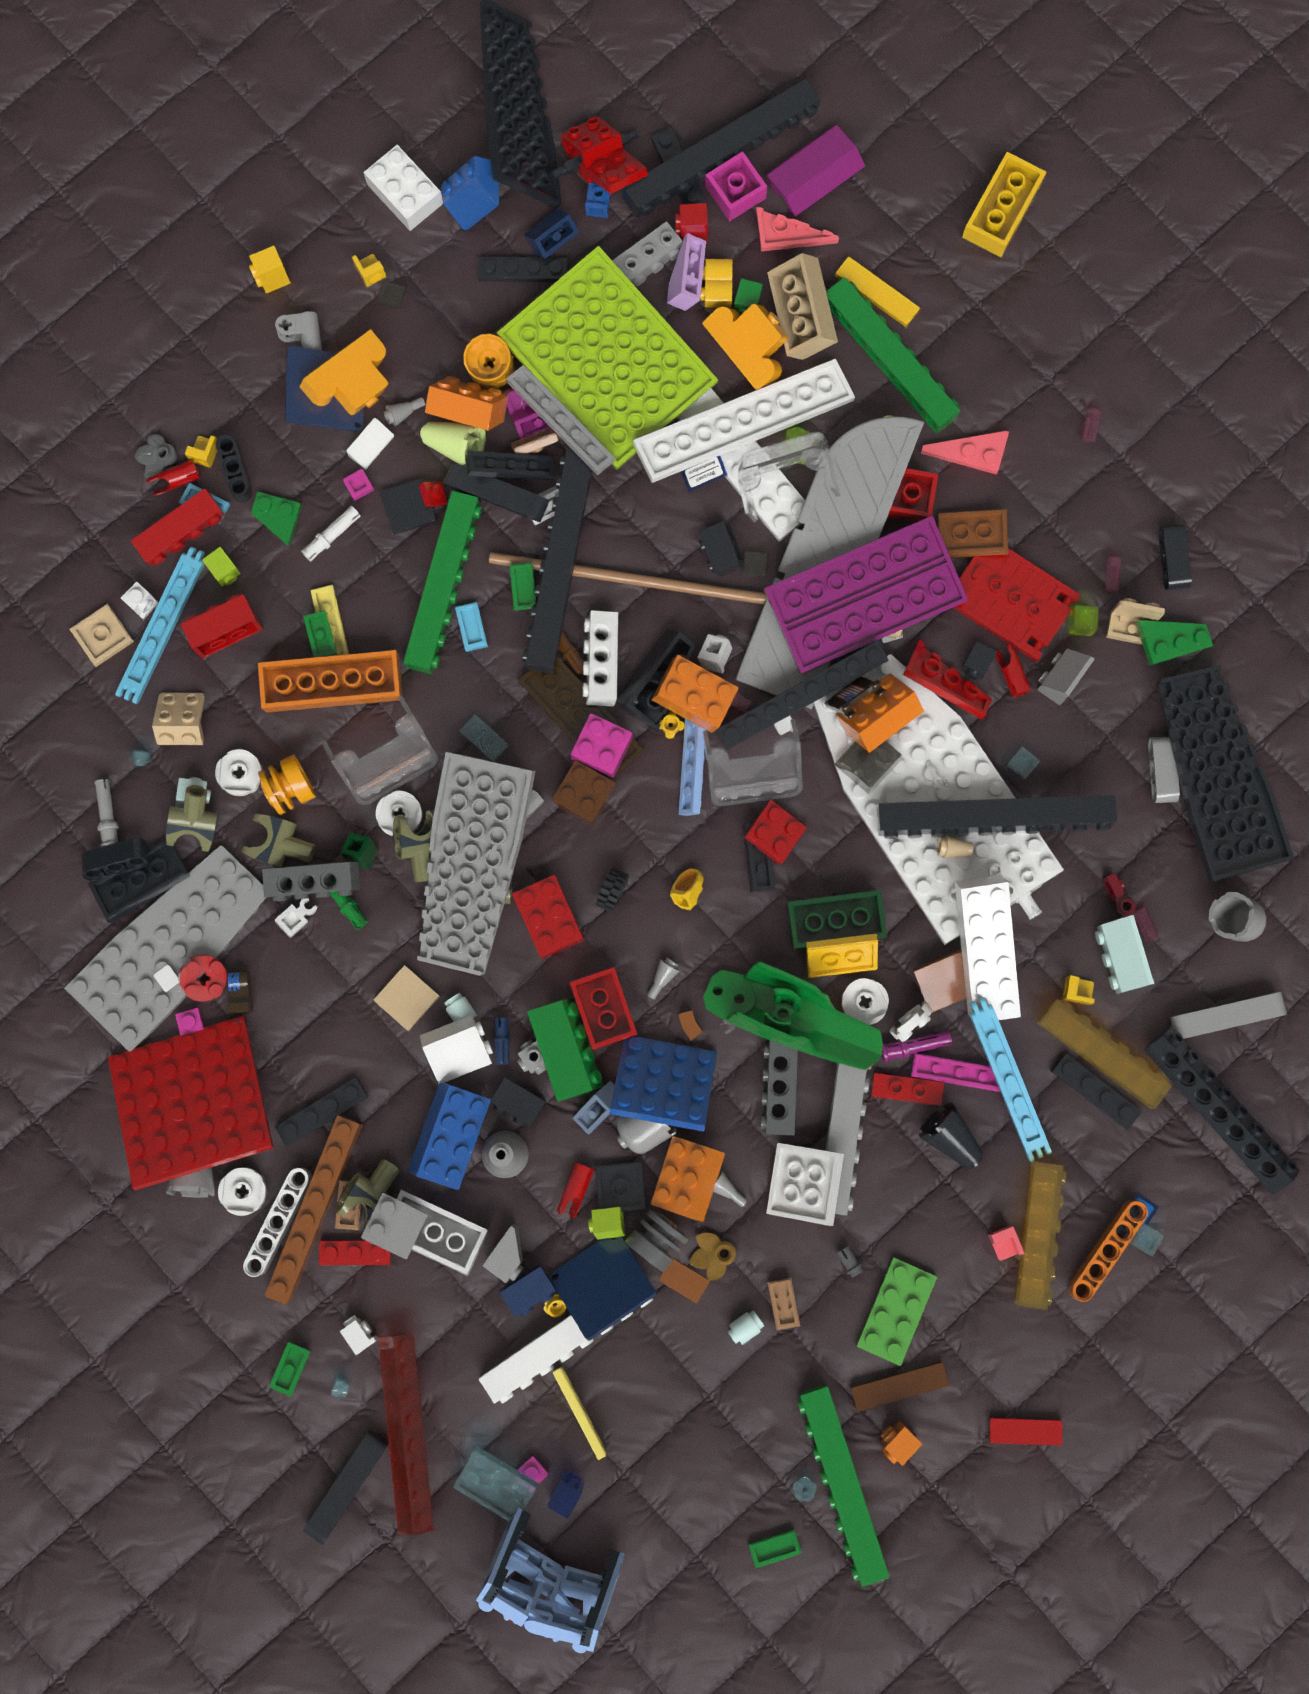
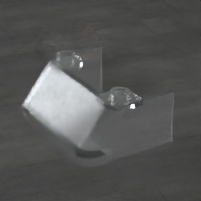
M819 432L808 433L745 453L741 456L738 465V484L746 515L753 522H757L758 518L751 490L759 486L761 482L760 474L804 461L805 465L811 470L825 468L831 491L836 497L841 496L828 442L823 434Z
M402 696L398 697L407 714L401 717L395 724V730L399 736L360 759L351 750H345L335 755L326 740L321 742L332 764L355 800L361 805L371 804L433 768L437 763V754Z
M795 719L790 720L791 738L778 740L773 748L774 754L729 760L725 749L719 747L711 748L708 732L703 731L711 800L715 805L727 806L794 797L801 793L803 789L801 744Z

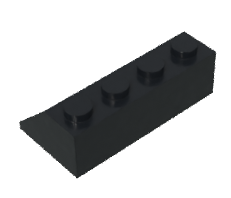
M667 628L618 695L615 703L632 717L658 732L661 726L659 724L660 720L668 709L652 701V698L671 660L677 655L689 660L695 644L680 631Z

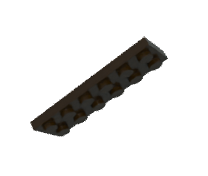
M558 656L554 675L528 671L518 680V683L574 744H576L590 713L623 728L603 706L586 705L587 697H583V684ZM632 739L614 779L644 753V750L634 739ZM603 774L604 777H606V778H608V779H610V780H612V781L614 780V779H612V778H610V777H608V776H606V775Z

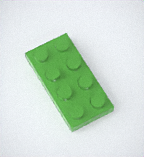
M892 1257L856 1347L901 1366L937 1276Z

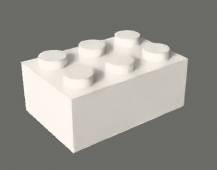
M398 145L363 172L367 185L409 231L443 204L441 191Z

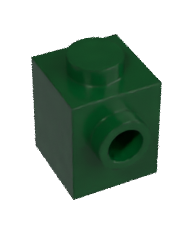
M350 832L341 850V854L346 862H358L359 868L365 870L370 869L378 852L370 837Z

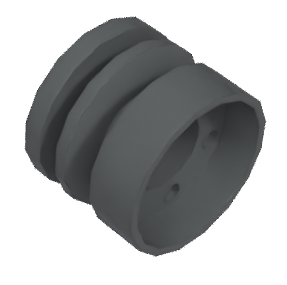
M649 1209L646 1214L654 1222L650 1224L642 1219L640 1222L647 1231L642 1233L634 1229L625 1242L660 1271L665 1272L673 1261L667 1250L671 1248L680 1252L682 1249L674 1243L676 1238L683 1244H686L689 1239L684 1235L681 1228L663 1214Z

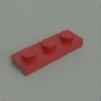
M365 1240L319 1241V1265H391V1252Z

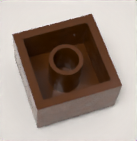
M575 760L552 801L559 808L594 826L613 794L616 783Z

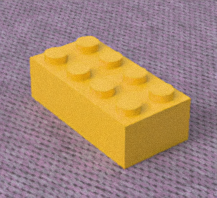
M1006 152L969 219L962 238L1002 258L1037 194L1046 171Z

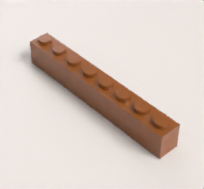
M337 1115L265 1297L285 1305L292 1303L338 1189L339 1180L342 1179L363 1124Z

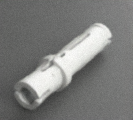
M350 506L322 533H317L315 539L302 549L301 552L310 562L313 561L325 548L328 549L330 544L353 522L360 518L361 515L353 506Z

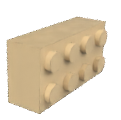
M801 253L767 272L777 316L780 321L779 325L788 336V340L784 343L787 356L804 360L837 343L836 331L818 258Z

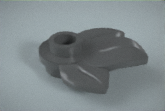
M158 434L149 435L147 439L148 445L139 447L134 454V458L139 463L146 465L144 471L145 478L164 471L166 466L174 464L177 459L175 448L167 444L165 439Z

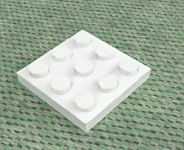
M777 1143L766 1214L833 1226L844 1154Z

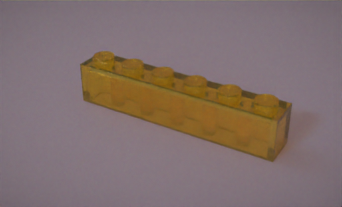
M1058 999L1053 1000L1037 1023L1149 1109H1156L1172 1087L1167 1082L1169 1079L1159 1071L1154 1073L1148 1068L1149 1063L1140 1057L1135 1058L1129 1054L1130 1049L1120 1042L1116 1044L1110 1039L1111 1035L1102 1028L1096 1029L1092 1026V1020L1082 1013L1080 1015L1075 1013L1070 1003L1064 999H1061V1001Z
M1031 1162L1021 1244L1024 1254L1020 1255L1015 1305L1047 1310L1048 1305L1052 1303L1053 1292L1050 1290V1281H1054L1055 1267L1052 1264L1053 1257H1056L1058 1253V1243L1055 1242L1056 1233L1060 1232L1061 1227L1058 1211L1062 1209L1064 1197L1060 1193L1061 1185H1065L1066 1171H1063L1064 1166Z

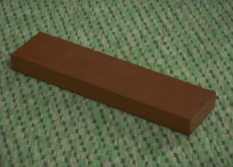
M941 1361L850 1388L856 1410L859 1412L950 1385L944 1364Z

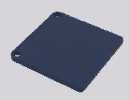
M294 346L288 347L284 418L286 422L354 432L362 430L364 408L355 415H350L335 396L327 405L318 406L299 387L306 376L338 353ZM355 423L359 424L360 428H356Z
M617 1237L615 1240L612 1238L599 1240L550 1275L552 1284L587 1341L592 1340L656 1296V1290L622 1237ZM555 1275H559L557 1280H553Z

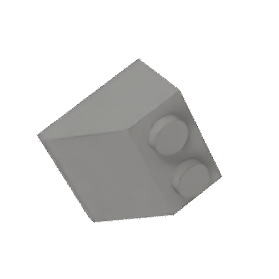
M1066 649L1063 654L1058 652L1051 662L1054 667L1050 673L1045 671L1038 680L1041 685L1037 690L1058 705H1061L1085 674L1094 658L1070 649Z
M382 1193L361 1238L407 1260L428 1215Z
M515 1224L510 1226L483 1265L484 1268L505 1283L510 1279L514 1281L523 1269L520 1266L523 1261L518 1226Z

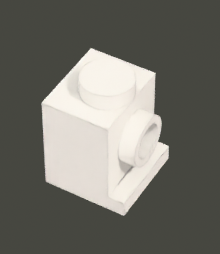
M138 582L121 597L143 620L158 605V602Z
M708 634L698 655L702 668L723 674L724 666L732 651L730 641L722 635L714 636Z
M355 1315L343 1323L345 1328L340 1331L355 1355L379 1339L377 1335L372 1338L370 1335L372 1330L365 1320L361 1322Z

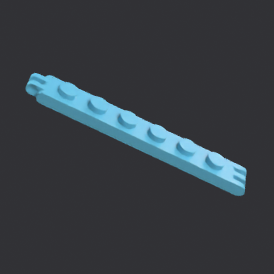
M191 546L187 554L182 553L118 686L116 696L122 697L124 691L127 690L124 699L129 701L134 693L132 703H139L205 565L202 561L205 554L204 551L199 550L196 557H194L196 548Z
M982 997L979 999L980 1009H978L975 1001L970 1003L973 1012L969 1013V1016L1029 1162L1035 1161L1032 1154L1033 1151H1035L1038 1158L1043 1157L1040 1148L1043 1147L1047 1155L1051 1154L1052 1151L992 1004L987 1005Z

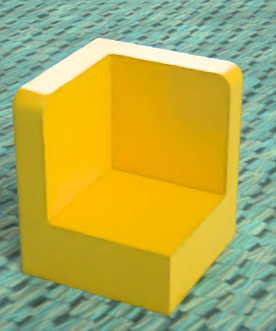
M374 254L360 261L356 255L352 256L353 263L366 287L386 278L384 268L380 261H377Z
M212 435L210 439L198 436L194 447H187L186 457L189 460L193 459L197 464L211 468L217 453V438Z
M1067 976L1062 1000L1086 1005L1094 1004L1095 999H1092L1094 982L1081 980L1077 976Z

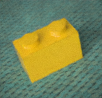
M275 246L249 256L253 263L249 265L258 287L263 286L266 294L291 284Z

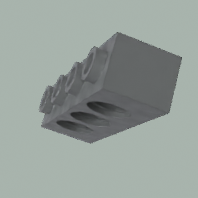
M358 862L262 869L264 897H273V901H285L287 896L294 895L295 900L309 899L308 894L315 893L316 898L331 897L330 892H338V896L352 895L353 890H360ZM333 874L336 877V883L334 886L330 882V878ZM311 876L314 879V885L312 888L309 885V878ZM289 878L292 880L291 889H289L287 886V881Z
M769 1040V1044H764V1058H768V1068L763 1067V1082H767V1091H762V1105H766V1115H761V1129H765V1134L794 1135L798 1050ZM783 1057L786 1060L787 1065L784 1070H777L774 1067L775 1058ZM777 1080L784 1082L786 1086L782 1094H777L773 1090V1083ZM775 1104H780L784 1107V1115L780 1118H776L772 1114V1107Z

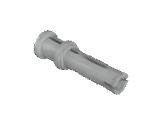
M103 779L94 782L100 823L97 826V830L101 834L102 844L100 847L118 843L117 829L119 825L114 821L110 780L105 779V782Z

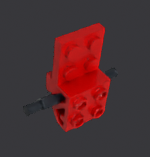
M598 116L592 117L586 122L571 127L568 131L560 134L563 147L570 160L550 171L552 179L555 180L579 169L578 172L588 183L596 182L609 194L648 176L647 167L623 149L627 143L639 138L638 132L634 129L629 133L620 134Z

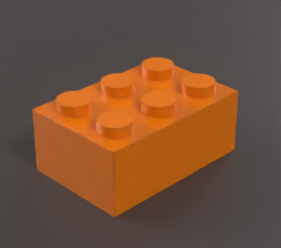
M451 376L429 386L425 413L487 431L504 422L508 396L501 394V391L498 389L489 388L486 390L480 388L481 385L468 382L465 384L459 382L460 379Z
M677 655L671 660L652 701L713 733L720 727L738 687Z
M891 673L880 680L881 687L887 692L880 697L870 692L851 706L852 710L857 713L851 719H847L840 712L836 713L845 733L869 753L924 712L915 691Z
M673 1136L651 1205L704 1222L725 1153Z

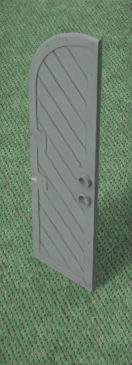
M893 416L873 419L852 428L830 447L817 469L797 522L804 524L803 531L794 528L778 571L785 574L783 580L879 539L924 421ZM775 578L773 584H776L783 580ZM766 599L735 680L777 696L828 668L830 661L800 674L770 603ZM814 702L806 707L812 709Z

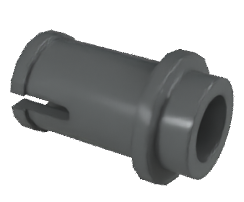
M850 1246L836 1253L847 1269V1275L850 1274L853 1278L864 1271L862 1268L863 1264L858 1262Z

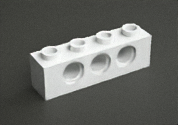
M591 611L589 618H585L584 632H588V640H584L583 648L584 654H587V661H584L583 675H587V683H583V697H587L586 705L614 706L617 699L618 612ZM602 634L606 639L599 640L595 635ZM601 655L605 658V661H598L594 656ZM602 677L605 682L598 683L594 678Z

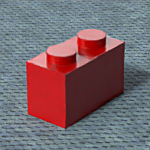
M707 204L679 205V213L675 214L676 234L682 241L685 234L689 233L705 240L707 243Z

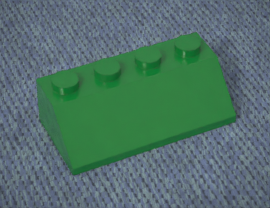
M574 999L561 1000L527 1011L557 1102L602 1088V1076L600 1071L597 1070L594 1052L589 1046L586 1038L587 1032L581 1023L579 1008Z

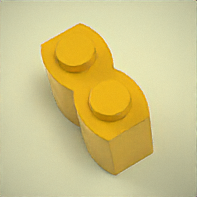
M706 259V266H703L702 280H705V287H701V301H705V308H732L733 259Z

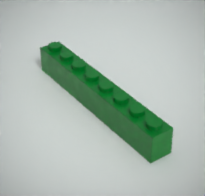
M844 277L826 291L831 313L936 434L957 419L960 412L958 403L946 395L942 384L933 380L928 368L923 364L920 365L916 360L914 352L901 343L900 336L888 328L884 317L875 313L870 301L867 298H862L853 282H849Z
M455 491L451 492L403 662L408 669L433 674L434 668L438 669L441 658L438 655L439 649L444 647L447 636L444 634L446 625L450 626L452 620L451 606L456 604L459 592L456 591L458 582L462 583L464 577L463 563L469 559V542L474 540L476 534L475 520L476 518L480 519L482 513V506L478 497Z
M827 1384L800 1392L801 1399L797 1400L800 1413H806L808 1423L804 1424L808 1438L813 1437L816 1444L815 1447H812L816 1462L821 1460L824 1469L819 1472L823 1484H828L831 1494H828L827 1497L831 1509L836 1508L839 1516L835 1518L839 1533L844 1532L846 1542L842 1543L846 1556H852L854 1565L850 1566L854 1581L859 1580L861 1586L864 1587L888 1579L890 1577L829 1388Z

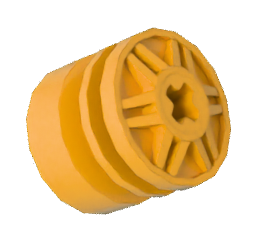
M482 334L473 338L466 346L464 365L475 383L485 389H499L507 384V378L514 373L515 363L507 344L500 337L492 334ZM489 361L494 363L495 366L493 368L488 366L487 363Z
M294 754L280 760L282 769L280 773L272 765L268 766L272 777H269L264 769L258 771L261 788L270 805L280 815L286 813L282 803L284 801L290 810L294 809L292 801L294 796L301 804L316 798L311 783Z

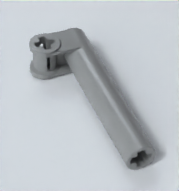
M302 312L300 314L282 315L277 318L275 327L281 341L288 343L301 341L302 348L322 351L317 313Z

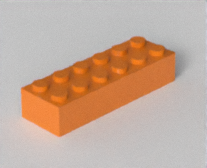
M396 650L258 663L261 709L266 713L403 700L400 657Z

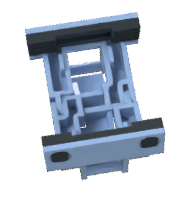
M518 1507L506 1525L476 1598V1601L479 1602V1608L485 1612H489L494 1608L503 1614L506 1621H513L514 1624H518L521 1627L524 1624L528 1632L551 1638L554 1642L561 1640L573 1643L572 1648L578 1653H584L586 1650L593 1652L625 1554L611 1549L602 1576L565 1566V1569H563L555 1561L519 1540L525 1531L531 1514ZM513 1571H517L532 1581V1584L528 1586L511 1579L507 1583L505 1579ZM532 1587L536 1589V1593L531 1591ZM542 1594L546 1596V1600L541 1599ZM566 1596L583 1600V1616L579 1615L580 1610L574 1607Z

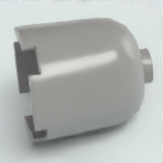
M1227 892L1226 895L1213 901L1209 909L1208 919L1212 923L1216 934L1226 939L1248 942L1256 939L1263 933L1267 917L1264 909L1258 902L1238 892Z
M623 1116L617 1122V1130L620 1134L617 1136V1140L624 1149L628 1147L631 1151L638 1154L650 1151L677 1133L675 1126Z

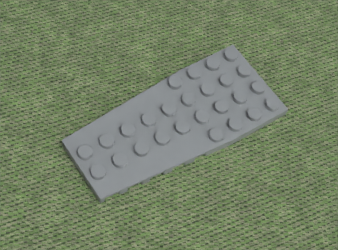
M451 752L445 753L432 821L429 848L431 850V860L427 866L429 878L428 886H425L426 905L422 911L424 923L423 931L419 937L421 949L417 960L479 976L485 974L521 846L536 771Z
M219 846L190 871V877L174 885L115 936L65 987L129 1052L138 1048L186 998V994L181 989L179 983L165 992L155 979L154 974L166 965H169L178 977L182 965H185L190 960L189 958L194 955L208 954L217 958L222 951H225L230 945L229 942L244 928V924L259 910V906L267 898L264 897L263 884L223 846Z

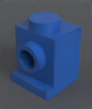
M596 182L589 183L585 203L586 216L608 218L611 194Z

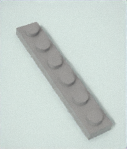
M524 365L507 378V383L597 475L615 461L614 456Z

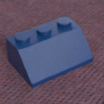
M474 156L442 184L443 204L463 230L470 229L499 205V182L493 180L491 160Z

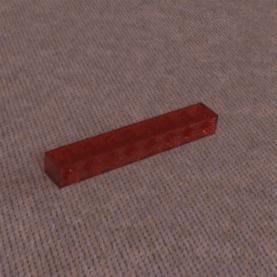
M396 1333L379 1336L378 1340L398 1534L414 1536L434 1531L414 1333Z

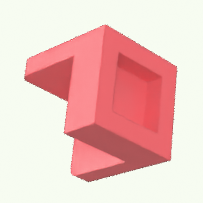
M1009 1225L988 1234L998 1260L1002 1261L1016 1254H1024L1013 1226Z

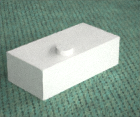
M401 1190L397 1200L428 1215L412 1250L468 1276L485 1241L488 1230Z

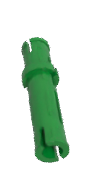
M332 875L330 878V882L333 886L336 883V878L334 877V875ZM330 892L331 897L340 907L342 915H346L356 930L361 929L368 923V920L357 907V902L352 900L349 895L338 896V892Z

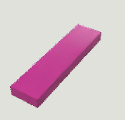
M914 1053L911 1077L1000 1092L990 1066Z

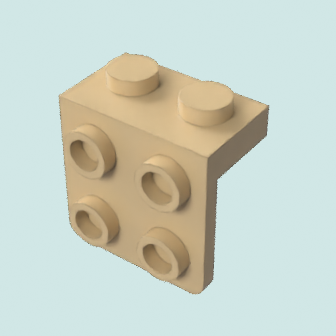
M1125 598L1119 601L1110 611L1106 638L1143 645L1136 622L1139 620L1158 621L1164 615L1165 609L1160 608V605L1156 603H1146L1144 605L1137 603L1134 599Z
M161 693L159 695L152 724L157 745H203L204 735L200 723L205 702L203 693Z

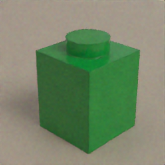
M741 278L734 302V309L740 316L752 304L759 305L763 284Z

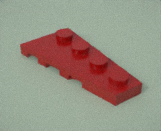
M919 639L902 675L974 716L983 719L987 714L992 699L970 680L964 681L960 677L959 671L953 666L951 669L940 661L942 657L936 652L930 653L924 648L926 644Z

